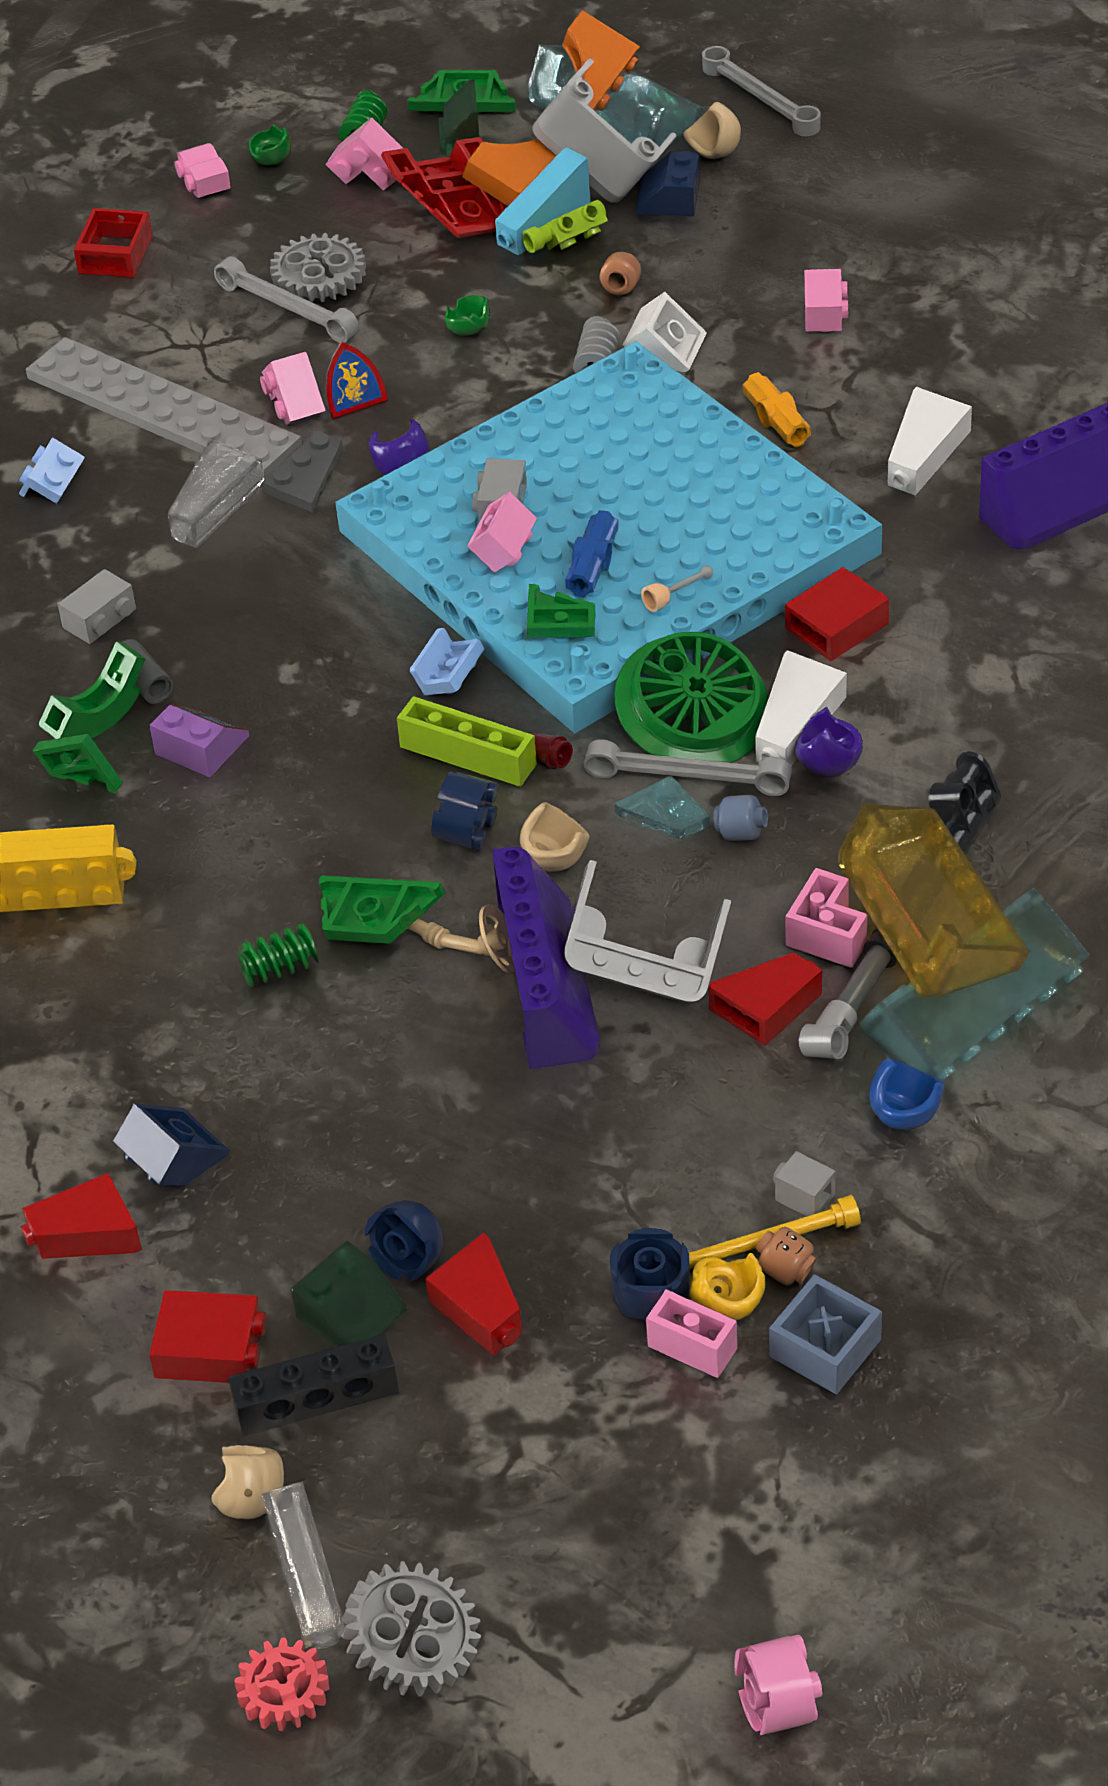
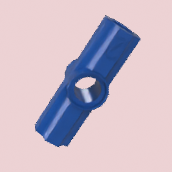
M599 510L597 514L591 515L583 537L578 536L575 540L572 564L565 579L566 589L573 592L574 596L586 597L587 594L594 592L601 571H606L609 568L612 544L619 529L618 519L613 517L609 511Z

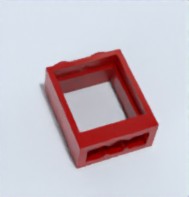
M93 208L74 248L78 274L134 278L153 237L149 212ZM102 236L132 239L129 247L99 244Z

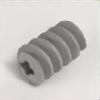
M597 315L585 321L573 363V371L575 373L616 352L620 333L606 318Z

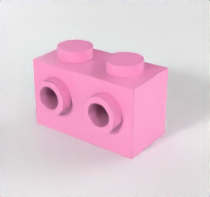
M841 269L804 270L805 332L842 331V318H848L847 281H841Z
M508 492L488 506L467 547L494 573L506 565L512 567L522 556L521 548L532 537L533 532L531 529L537 517L511 492Z
M665 1290L646 1318L648 1347L716 1378L720 1376L737 1350L736 1320L669 1290Z

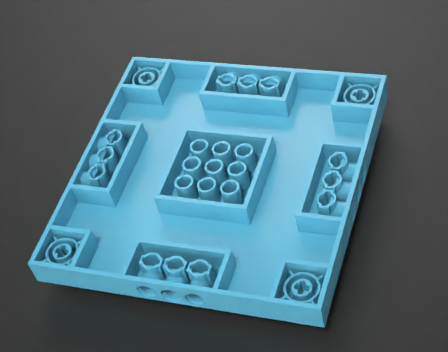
M637 341L336 501L339 531L465 640L479 639L484 647L482 654L574 734L616 710L614 692L618 674L626 660L643 645L680 632L707 633L731 643L785 611V604L840 568L844 567L852 572L882 554V524ZM487 458L525 460L527 488L523 505L537 517L531 529L533 535L521 548L522 556L512 567L506 565L494 573L467 547L479 524L478 512H473L472 509L473 493L479 492L477 485L479 471H484ZM599 510L609 511L613 517L618 519L619 529L612 544L609 568L606 571H601L594 592L587 594L586 597L574 596L573 592L566 589L565 579L572 564L575 540L578 536L583 537L591 515L597 514ZM704 566H710L713 569V576L711 578L699 579L670 593L669 603L656 612L649 611L642 601L641 591L650 584L660 583L669 587L699 573ZM529 584L539 585L540 592L554 597L557 592L569 595L573 599H582L594 603L596 611L595 637L527 638ZM684 649L689 661L692 663L693 649ZM701 651V660L711 653ZM654 658L651 662L658 665V661ZM642 672L640 674V677L653 678Z

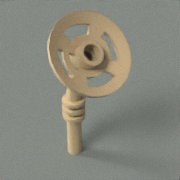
M492 904L483 906L480 910L479 928L481 935L478 939L451 934L448 929L437 925L435 922L427 923L419 918L407 928L421 935L424 942L438 949L446 947L479 955H490L492 960L504 972L510 974L515 972L505 916L499 908ZM486 916L495 922L494 926L487 924Z

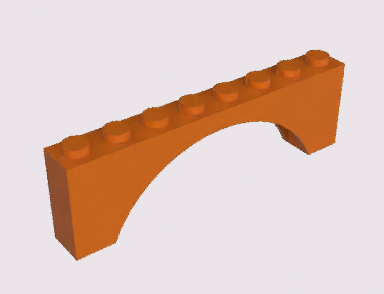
M583 10L568 28L562 44L573 63L576 73L589 58L594 61L582 78L589 83L594 94L593 99L588 105L595 112L598 109L603 112L611 99L610 93L612 91L617 93L625 80L624 74L626 72L631 74L636 67L639 59L635 56L639 46ZM539 139L516 144H496L482 141L468 160L462 177L509 206L549 165L556 155Z

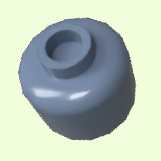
M753 795L727 796L714 809L715 830L717 833H721L725 840L730 842L756 840L760 836L762 828L767 827L768 824L766 807L761 806L759 800Z

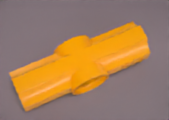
M759 372L749 375L747 381L743 383V393L756 407L761 424L765 428L772 426L782 439L794 448L803 445L805 440L811 436V427L797 412L796 404L788 391L780 393L773 383Z

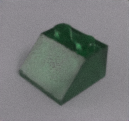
M475 79L468 80L443 106L444 117L438 118L441 152L446 151L447 157L450 156L456 140L480 137Z
M349 1241L343 1243L291 1288L296 1317L334 1347L378 1336L407 1310L406 1304L377 1263Z

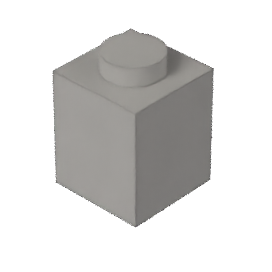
M795 1151L786 1163L782 1162L777 1167L774 1173L775 1201L805 1216L822 1212L835 1196L836 1171Z

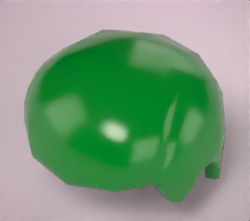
M272 125L269 130L260 131L253 135L248 143L250 156L255 162L267 166H274L284 161L291 151V140L286 127L280 130L276 125Z
M464 296L458 298L454 310H451L450 307L446 308V327L460 336L480 333L487 327L490 320L489 300L483 296Z

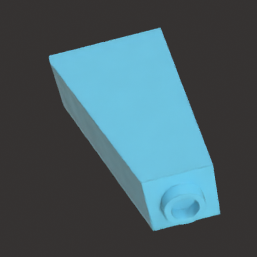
M567 147L563 149L495 220L497 244L516 255H520L527 250L522 240V232L533 226L541 227L563 214L590 203L588 158Z

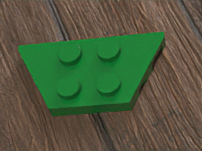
M439 70L432 80L426 82L421 87V94L417 98L411 96L408 99V111H444L446 113L455 111L473 113L516 111L515 99L509 97L507 87L500 81V77L495 70Z
M321 875L319 884L323 892V898L320 899L321 909L324 913L322 917L323 932L328 940L391 944L444 895L445 890L441 882Z

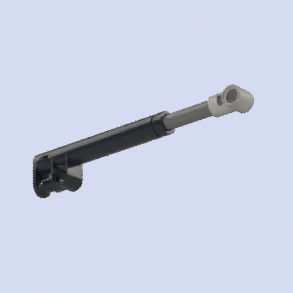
M971 751L961 753L956 760V771L951 772L944 782H937L931 786L928 796L929 806L939 831L874 929L872 935L868 938L863 948L865 956L838 998L828 1003L815 1024L809 1023L802 1028L799 1036V1047L804 1056L841 1059L844 1057L848 1050V1034L858 1018L857 1011L885 968H892L897 963L901 954L1001 800V793L990 765L981 755Z

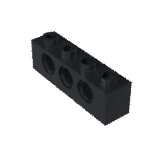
M385 1334L228 1377L243 1437L399 1393L395 1364Z

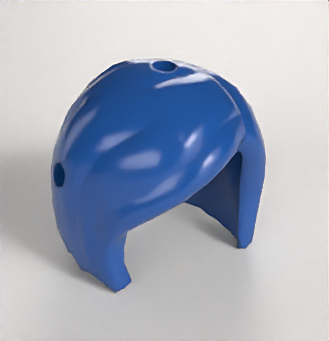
M886 1058L874 1074L869 1091L870 1105L873 1112L888 1127L903 1131L912 1130L925 1125L935 1115L944 1093L945 1084L942 1080L921 1072L914 1067H910L908 1064L892 1058Z

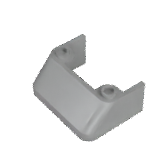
M589 58L533 123V132L556 156L567 147L587 157L589 185L607 201L617 203L627 195L677 135L672 132L660 146L647 137H638L632 144L588 105L593 99L594 94L591 86L582 76L594 62Z
M589 860L583 872L563 952L566 965L571 970L682 1003L689 1004L700 1000L708 989L731 900L724 898L716 908L708 941L696 937L686 938L677 945L673 959L603 939L606 930L605 917L599 910L585 905L597 861Z

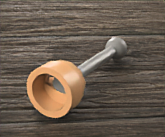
M704 566L699 573L669 587L660 583L650 584L641 591L642 601L649 611L656 612L669 603L670 593L699 579L711 578L713 576V569L710 566Z

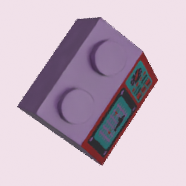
M169 705L149 725L155 755L209 778L249 737L248 730L195 708Z

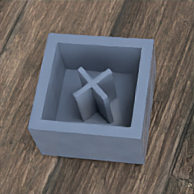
M814 1274L770 1326L769 1357L837 1395L881 1341L882 1311Z

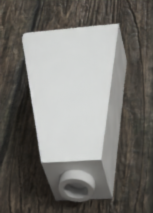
M916 387L912 392L888 460V486L916 495L970 433L972 406Z
M787 650L783 655L756 734V761L760 762L767 757H778L784 759L792 766L798 759L795 754L796 742L811 717L815 716L817 712L825 707H828L833 715L845 700L847 673Z

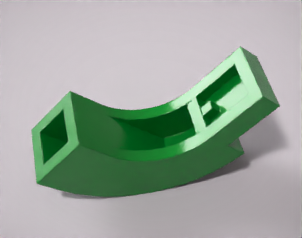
M116 641L97 681L88 690L74 697L51 695L38 725L55 739L89 734L92 739L115 725L129 711L139 696L141 689L135 685V682L146 658L128 644Z

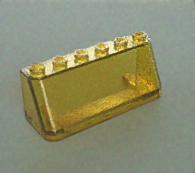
M875 804L862 805L840 847L839 866L845 877L849 878L851 887L917 992L923 997H941L1018 971L1030 951L935 809Z

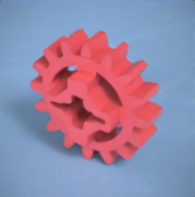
M281 1638L279 1647L275 1648L272 1647L269 1641H265L263 1653L259 1654L255 1650H250L251 1664L240 1663L238 1666L241 1677L235 1678V1686L238 1693L236 1695L240 1708H245L249 1721L259 1717L261 1728L266 1729L272 1721L277 1722L279 1731H284L288 1721H292L299 1728L301 1727L300 1717L306 1715L314 1719L316 1717L314 1705L325 1706L326 1704L325 1691L330 1690V1683L325 1660H319L316 1648L305 1652L302 1640H298L293 1647H288L286 1638Z

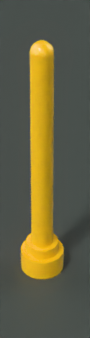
M852 1195L836 1199L835 1204L829 1206V1210L690 1252V1269L694 1268L696 1263L704 1257L724 1259L756 1249L767 1231L775 1234L782 1227H788L801 1235L833 1224L836 1227L843 1226L845 1229L860 1225L861 1217L857 1203Z

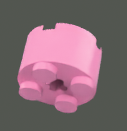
M800 1635L785 1636L737 1649L735 1653L736 1676L744 1674V1689L738 1690L741 1703L751 1727L755 1732L760 1731V1735L812 1723L818 1718L815 1698L822 1696L821 1681L816 1671L809 1672L806 1663V1647Z

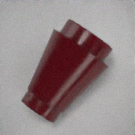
M527 732L534 735L537 760L551 769L567 766L571 760L573 748L565 737Z

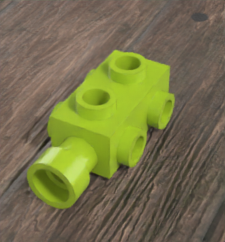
M597 199L569 213L563 214L541 227L533 226L522 232L523 243L530 253L543 249L545 244L549 250L557 246L561 250L566 249L577 243L576 237L583 235L587 239L601 232L599 226L608 221L605 207Z

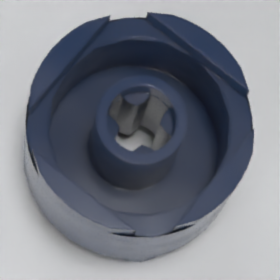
M449 772L442 783L437 797L441 802L439 811L434 810L432 837L481 851L486 840V831L484 829L486 825L492 827L497 816L498 807L493 806L492 803L495 802L499 784L459 772Z
M658 1228L638 1229L629 1233L628 1239L620 1245L617 1243L613 1247L610 1255L612 1295L619 1307L620 1313L624 1317L646 1320L665 1290H669L684 1298H689V1253L683 1242L681 1245L673 1239V1234Z

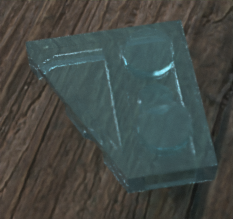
M671 775L615 803V813L618 816L625 818L627 814L642 819L643 826L653 830H662L666 835L679 840H683L710 826V815Z

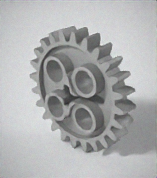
M315 233L311 235V239L300 236V242L297 243L290 240V247L280 246L281 252H274V259L270 260V274L273 285L301 298L307 297L310 302L315 298H319L321 302H324L327 296L335 300L337 293L346 296V289L355 290V283H362V276H366V262L362 248H357L356 242L349 244L348 237L339 240L338 234L332 238H328L327 233H324L321 238H317Z
M402 1561L396 1573L388 1564H385L380 1576L376 1572L370 1571L365 1582L359 1580L354 1589V1594H350L345 1605L347 1609L343 1614L341 1622L347 1625L342 1633V1638L352 1640L346 1652L347 1654L360 1653L355 1667L359 1669L369 1666L372 1669L368 1677L370 1681L376 1679L379 1675L384 1677L383 1689L388 1690L393 1682L399 1684L401 1695H405L409 1686H414L417 1695L422 1696L427 1685L437 1694L444 1683L452 1687L458 1675L464 1676L470 1666L469 1663H472L478 1650L475 1648L481 1635L475 1631L480 1623V1619L469 1617L475 1604L461 1602L466 1592L465 1589H459L454 1592L450 1589L454 1578L449 1577L443 1582L437 1580V1568H434L428 1576L423 1574L422 1563L416 1565L414 1572H409L405 1562ZM393 1599L400 1600L405 1606L397 1604ZM419 1599H424L426 1601L425 1608L416 1625L404 1657L399 1658L396 1652L408 1628L409 1621ZM432 1617H437L441 1619L444 1623H439L435 1621ZM378 1633L387 1635L391 1640L381 1638ZM417 1651L425 1652L430 1658L421 1656Z

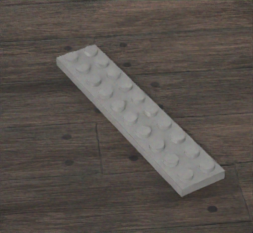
M66 337L26 368L27 379L262 480H265L302 445L301 436Z

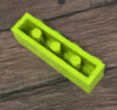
M414 696L397 717L401 748L519 787L523 785L537 765L535 738L532 734Z

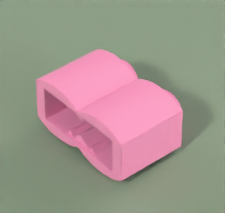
M207 143L177 152L178 161H175L176 172L179 178L184 177L187 190L189 192L193 191L197 198L231 188L228 170L223 160L218 157L212 144Z

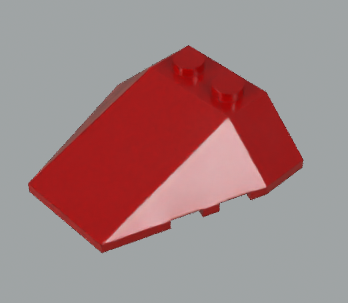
M481 137L456 140L449 157L417 162L408 148L382 152L381 157L393 177L457 238L496 232L495 220L505 210L504 204L462 177L468 160L483 141Z

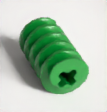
M365 90L358 94L339 128L338 136L342 142L370 118H373L380 126L383 125L388 115V108L375 92Z
M303 923L297 925L296 935L290 928H286L283 930V940L274 932L270 933L269 944L263 937H258L255 941V949L246 941L242 943V954L237 950L242 972L250 988L254 987V976L256 975L264 983H267L268 971L272 970L279 979L282 978L283 966H286L291 974H295V962L299 961L305 970L309 969V958L313 957L319 963L312 936Z

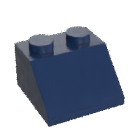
M688 151L669 152L642 176L636 214L694 216L700 185L699 153Z
M136 1103L133 1104L113 1140L124 1151L123 1155L128 1161L139 1165L147 1172L146 1177L148 1180L161 1187H166L167 1185L185 1186L225 1158L230 1151L184 1108Z

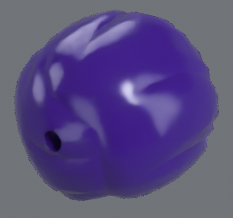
M410 419L412 424L410 429L395 440L380 442L378 432H373L369 438V449L373 463L384 476L430 451L426 435L420 424L414 419Z
M825 707L817 712L815 716L811 717L810 721L803 728L796 742L795 754L799 761L816 775L835 777L849 771L857 764L862 754L863 740L861 734L853 725L835 718L830 713L828 707Z

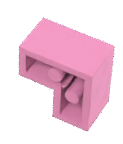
M370 118L337 146L325 165L345 184L363 171L384 191L396 179L393 177L381 154L383 151L403 149V147L373 118Z
M307 352L272 361L262 371L263 376L260 377V383L265 395H270L271 401L277 400L274 402L277 416L280 420L284 419L286 426L320 416L325 412Z
M815 868L785 916L786 946L853 968L867 942L868 914L849 908V878Z

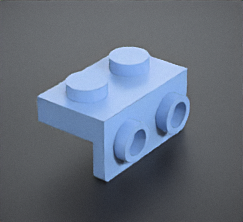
M52 437L47 447L45 448L40 445L31 461L36 464L34 468L28 465L20 477L19 481L24 485L18 494L24 497L29 488L57 504L85 457Z
M439 628L411 666L410 672L424 695L452 694L460 689L463 680L476 665V661L484 651V647L479 639L452 642L446 630Z

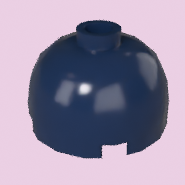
M409 1200L392 1202L372 1215L365 1227V1236L370 1234L372 1246L367 1248L371 1258L382 1271L398 1280L401 1278V1275L410 1278L409 1281L416 1280L434 1266L443 1249L444 1232L439 1220L430 1209L418 1202Z

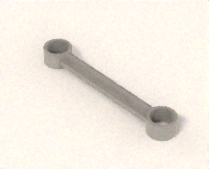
M711 46L702 52V70L704 73L711 76L724 75L792 120V130L795 134L812 136L820 131L821 112L818 108L809 105L799 107L732 63L730 61V52L725 47Z
M233 256L227 257L214 268V276L225 290L233 291L237 287H241L324 326L331 338L338 343L341 341L347 342L359 332L358 320L348 309L339 308L335 312L329 311L247 273L242 262Z
M595 740L591 742L584 759L585 770L590 775L600 779L611 778L617 773V770L755 784L761 793L769 796H780L786 793L792 775L790 764L778 757H767L762 759L758 765L621 752L616 744L608 740ZM595 757H604L610 760V762L600 761ZM765 774H774L781 777V779H772Z

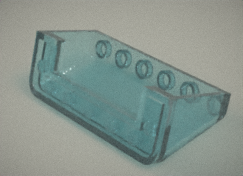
M539 45L527 91L531 102L543 109L547 108L576 74L573 63L562 45ZM632 71L631 74L627 72L624 74L625 80L618 92L612 91L610 93L611 99L604 111L602 112L598 109L596 112L631 144L638 137H647L660 146L672 132L677 136L670 144L683 137V132L702 116L704 108Z
M1033 887L1010 904L994 921L907 986L905 984L878 1003L858 1025L870 1039L899 1061L943 1081L956 1070L952 1064L959 1058L964 1063L969 1061L982 1050L979 1046L981 1041L987 1038L992 1043L1008 1030L1004 1025L1007 1021L1013 1018L1018 1023L1034 1010L1030 1005L1038 998L1041 1003H1044L1059 990L1055 984L1062 979L1068 984L1084 971L1081 964L1090 956V953L1036 888Z

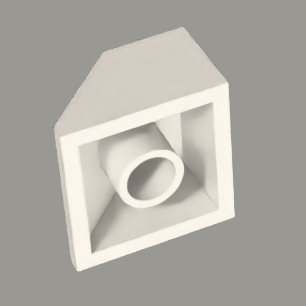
M663 292L640 309L623 346L626 347L637 341L674 370L687 372L707 332L666 292Z

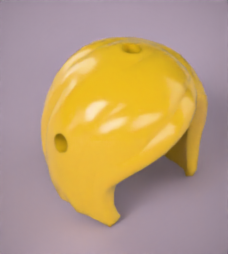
M749 1253L746 1259H738L731 1262L715 1257H704L693 1268L689 1296L693 1302L734 1320H740L750 1315L760 1303L765 1291V1275L762 1273L759 1261L753 1253ZM714 1288L718 1289L719 1293H716Z

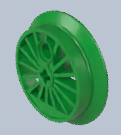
M702 632L674 633L653 640L637 649L622 666L617 677L614 692L616 712L623 728L629 737L649 755L734 763L743 758L756 746V734L769 699L765 684L749 659L728 641ZM684 649H693L692 663L689 661ZM701 651H705L712 655L702 673H700ZM718 657L726 661V663L710 673ZM655 658L658 661V665L651 661ZM734 669H736L739 673L736 675L725 677ZM642 672L653 678L640 677V674ZM747 685L748 690L738 689L736 687ZM641 691L656 692V693H655V694H650V695L643 696ZM667 704L656 713H653L650 709L651 707ZM677 710H680L672 727L663 722V720ZM687 715L690 716V733L679 730ZM699 715L705 725V729L698 733Z

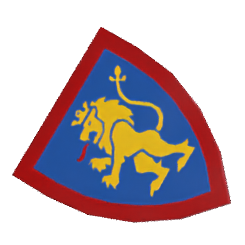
M341 341L331 358L326 374L325 392L331 419L388 400L381 375L372 361L357 348Z

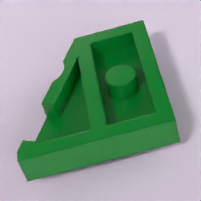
M529 584L527 638L595 637L596 611L594 603L582 599H573L569 595L557 592L554 597L540 592L539 585Z
M89 734L40 741L32 750L50 776L71 779L88 786L92 780L106 783L107 790L111 792L118 791L123 783Z

